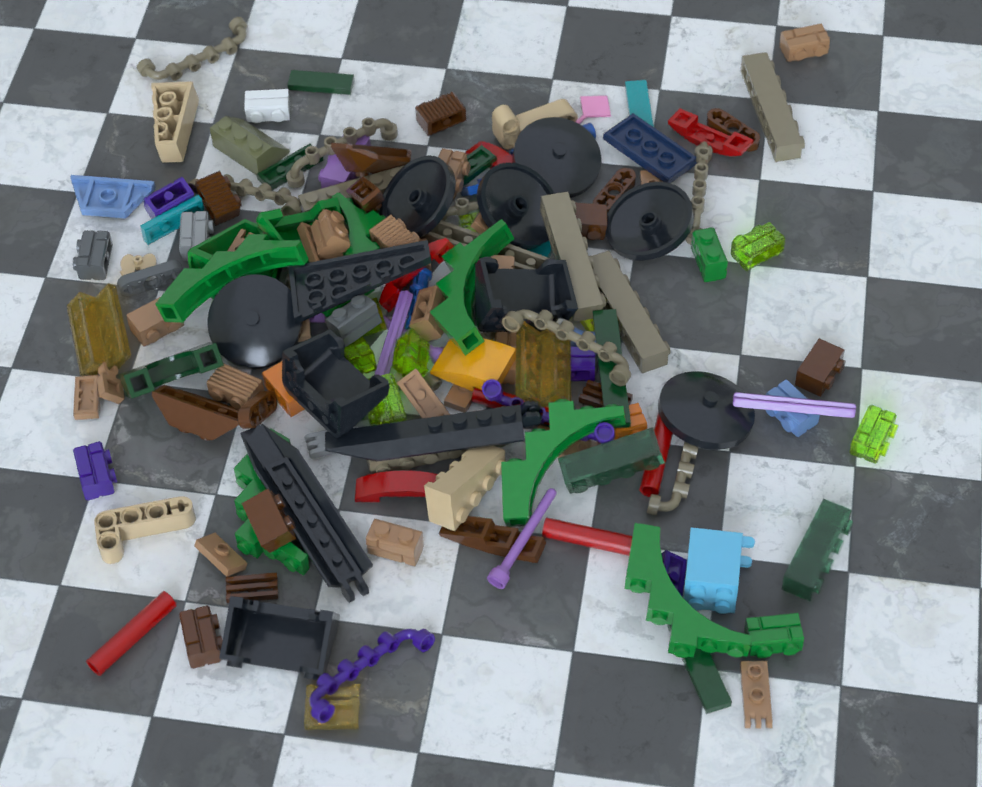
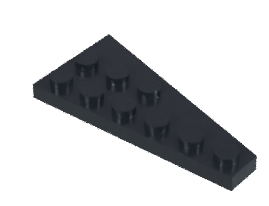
M428 240L310 262L305 265L289 266L295 323L298 324L347 302L355 296L367 293L431 264Z

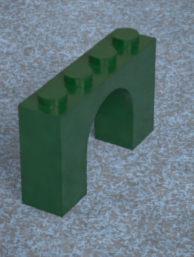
M208 342L118 375L126 397L132 399L155 391L154 388L196 373L202 374L224 366L217 344Z

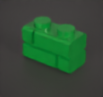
M711 227L692 232L691 250L704 282L726 278L728 261L715 229Z
M799 613L746 618L744 633L752 636L749 656L757 655L759 658H767L775 653L794 655L798 651H802L804 635Z

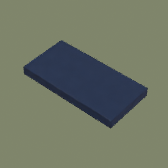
M634 113L603 134L604 141L662 182L672 183L697 164L696 156Z

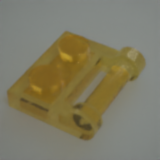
M315 684L306 685L305 730L359 729L360 684H352V687H339L333 695L326 694L322 697H351V700H327L335 707L333 716L325 723H319L311 716L312 708L309 698L317 687H315Z

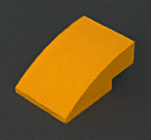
M449 339L432 367L430 374L472 392L475 387L482 390L484 382L490 379H495L502 384L516 360V348L484 339L482 344L465 356Z

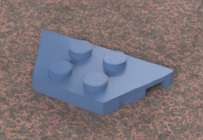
M81 175L70 176L81 213L87 216L126 219L144 201L143 199L149 196L156 188L154 181Z

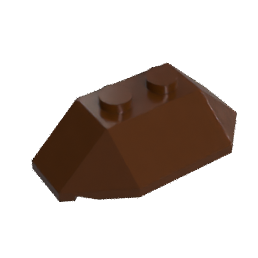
M331 143V148L344 169L348 172H355V177L368 176L369 173L375 174L406 165L411 160L410 149Z
M162 385L155 389V391H152V397L168 424L178 428L180 432L193 433L203 440L210 441L239 426V409L191 392L174 389L167 385Z

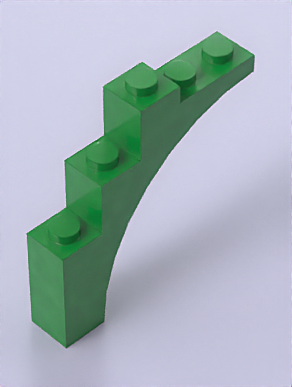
M339 192L333 195L332 198L337 197L339 200L341 215L344 217L343 221L349 229L351 245L347 249L345 256L381 249L377 242L371 241L369 230L386 217L380 216L374 210L366 213L363 209L357 208L350 198H345ZM373 289V290H371V291H369V292H367V293H364V295L368 296L370 293H372L373 291H375V289ZM351 300L344 302L322 313L326 317H329L330 315H332L334 310L344 307L349 302H351Z
M502 219L466 246L458 243L442 255L451 272L438 281L436 285L446 300L431 310L430 313L441 330L465 356L484 342L473 319L475 264L479 258L497 255L515 239Z
M248 234L236 251H216L202 269L184 268L155 305L164 322L183 323L194 310L218 293L229 282L242 276L254 275L270 269L305 265L309 258L300 240H270L267 234Z
M559 399L549 403L550 430L538 428L533 429L531 432H525L526 460L512 458L507 462H501L503 519L507 527L525 526L532 516V507L537 489L546 471L568 447L585 436L594 433L596 426L600 423L606 422L613 427L626 425L624 406L609 404L602 408L584 406L575 410L574 401Z
M271 429L273 432H275L277 435H279L291 444L289 438ZM247 453L234 467L236 483L244 489L234 500L236 514L244 521L242 526L235 532L237 548L243 554H250L257 559L264 552L268 558L276 559L283 563L291 572L296 571L304 576L310 569L308 555L293 545L292 542L271 553L260 545L242 503L263 492L266 488L254 471Z
M635 523L624 589L631 590L634 593H650L646 621L656 625H672L668 653L674 654L679 658L694 657L695 649L697 648L707 653L721 652L727 653L732 657H748L752 636L729 630L697 612L679 594L668 576L660 549V527Z

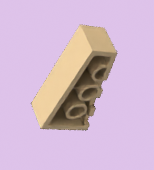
M193 82L151 83L153 91L152 102L154 105L155 145L162 163L183 162L199 102Z
M496 446L468 449L462 454L460 462L453 461L450 464L448 472L441 471L436 475L437 481L425 484L429 522L453 531L461 523H464L471 510L479 505L484 494L492 489L494 482L502 475L501 462H507L505 450Z

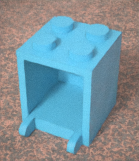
M691 528L684 599L696 611L709 610L721 614L735 613L740 567L748 568L752 565L750 557L741 556L742 547L753 548L755 539L743 536V533Z

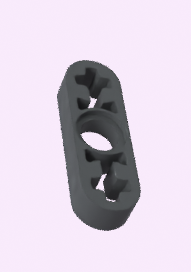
M177 260L167 261L123 275L118 279L117 285L121 295L125 297L134 296L172 284L183 270V267ZM156 276L153 280L146 281L147 278Z

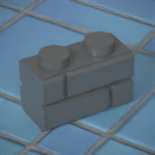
M84 230L81 240H77L76 249L78 256L73 258V270L77 271L80 280L106 279L113 246L110 232Z
M364 294L353 297L351 302L342 308L334 310L332 315L325 319L327 328L343 339L345 347L382 322L376 303Z

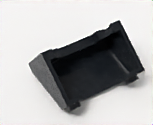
M491 257L479 258L475 264L476 324L481 332H510L502 324V319L509 311L516 312L525 309L539 314L542 310H548L553 315L552 321L557 322L559 318L569 321L578 310L566 260L549 258L538 269H498V261ZM523 319L524 323L517 331L552 332L548 329H538L534 322L528 319Z
M329 329L282 351V382L290 396L333 437L339 438L347 434L388 396L390 386L385 377L376 374L368 380L344 357L345 343L343 339Z
M230 596L219 659L227 660L226 666L242 668L243 663L302 672L304 673L303 678L318 680L320 675L326 673L339 625L340 614L327 610L317 611L315 609H304Z

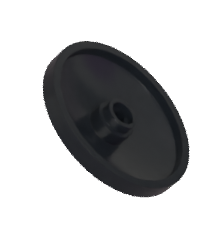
M548 117L530 123L521 131L513 149V163L525 165L536 171L547 181L555 194L568 192L570 198L587 191L595 182L601 168V152L593 135L580 124L565 118Z
M431 155L422 156L410 161L389 182L383 194L384 201L381 203L379 215L385 217L392 215L396 220L399 218L404 222L410 233L415 232L420 238L440 223L450 208L456 188V180L452 168L439 157Z
M501 163L490 169L482 177L477 189L478 208L487 227L490 228L502 219L515 238L509 244L522 249L537 248L549 240L540 212L541 196L555 194L547 181L533 169L518 163Z
M666 182L645 183L625 192L614 202L607 213L605 234L613 250L627 259L638 261L656 259L676 249L687 238L694 224V208L690 198L680 187Z
M246 275L226 284L213 299L207 320L210 339L213 343L217 344L219 353L232 364L248 369H262L282 361V351L298 343L303 321L298 324L295 323L291 290L279 280L266 275Z
M691 371L678 374L665 383L658 399L659 415L665 426L681 440L704 449L721 450L739 445L749 436L755 421L754 408L733 406L734 393L745 392L732 381L713 373Z

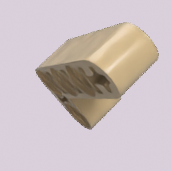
M559 99L516 116L508 105H500L492 113V131L504 149H512L521 131L530 123L548 117H560L576 122L578 115L566 99Z
M185 496L102 511L96 515L94 520L96 540L102 560L108 564L118 563L124 556L122 541L187 529L194 525L196 516L192 501Z

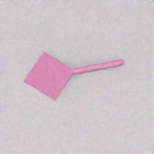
M580 96L583 115L576 123L580 124L587 117H611L607 96Z

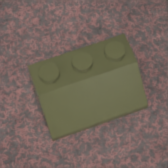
M224 116L210 127L213 147L255 175L277 163L290 153L288 148L244 119Z

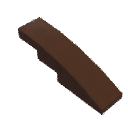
M468 516L466 521L461 523L455 531L441 527L439 535L467 547L506 557L520 535V531L515 527L495 525L493 519ZM531 535L516 560L538 563L546 545L544 537Z

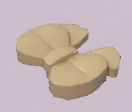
M151 253L143 257L127 254L123 256L120 262L122 269L120 274L123 276L135 272V270L157 265L156 258Z

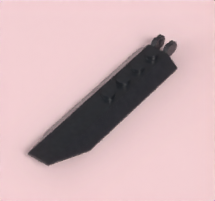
M526 401L522 405L352 428L347 434L339 438H335L329 432H325V451L378 462L525 441L524 427L541 424L542 415L539 414L541 406L538 401Z
M264 424L241 432L240 435L254 471L266 489L269 488L275 495L280 494L286 505L283 508L285 515H289L296 528L293 529L295 536L327 586L340 588L343 596L349 603L356 600L355 594L348 584L352 581L355 582L356 588L362 596L369 594V588L362 576L373 564L299 450Z

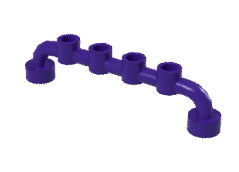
M495 379L487 380L482 386L483 395L489 401H496L506 407L517 404L522 405L524 403L520 397L510 398L503 395L501 384ZM541 406L539 413H543L541 424L549 423V412H546L545 408ZM603 422L596 426L594 433L580 440L588 441L591 439L600 444H609L615 438V431L611 424Z
M403 629L394 635L387 631L383 632L377 640V647L374 649L368 645L361 647L357 654L359 659L354 663L344 659L337 667L338 674L332 677L328 673H324L318 678V687L311 693L309 698L312 708L311 716L319 723L327 722L333 716L335 707L326 699H321L326 694L333 695L338 690L339 685L346 680L353 681L356 679L362 669L366 666L373 667L376 665L380 657L385 653L395 652L399 644L404 640L413 639L412 644L421 652L428 651L435 642L434 634L427 629L419 631L416 629Z

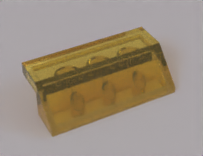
M108 283L96 297L79 292L68 303L67 312L80 376L99 374L98 367L103 362L107 363L109 370L114 365L119 369L131 357L116 286Z
M524 321L521 328L516 332L515 395L525 402L538 401L541 407H549V403L559 399L571 401V341L568 339L560 340L554 332L548 329L539 332Z

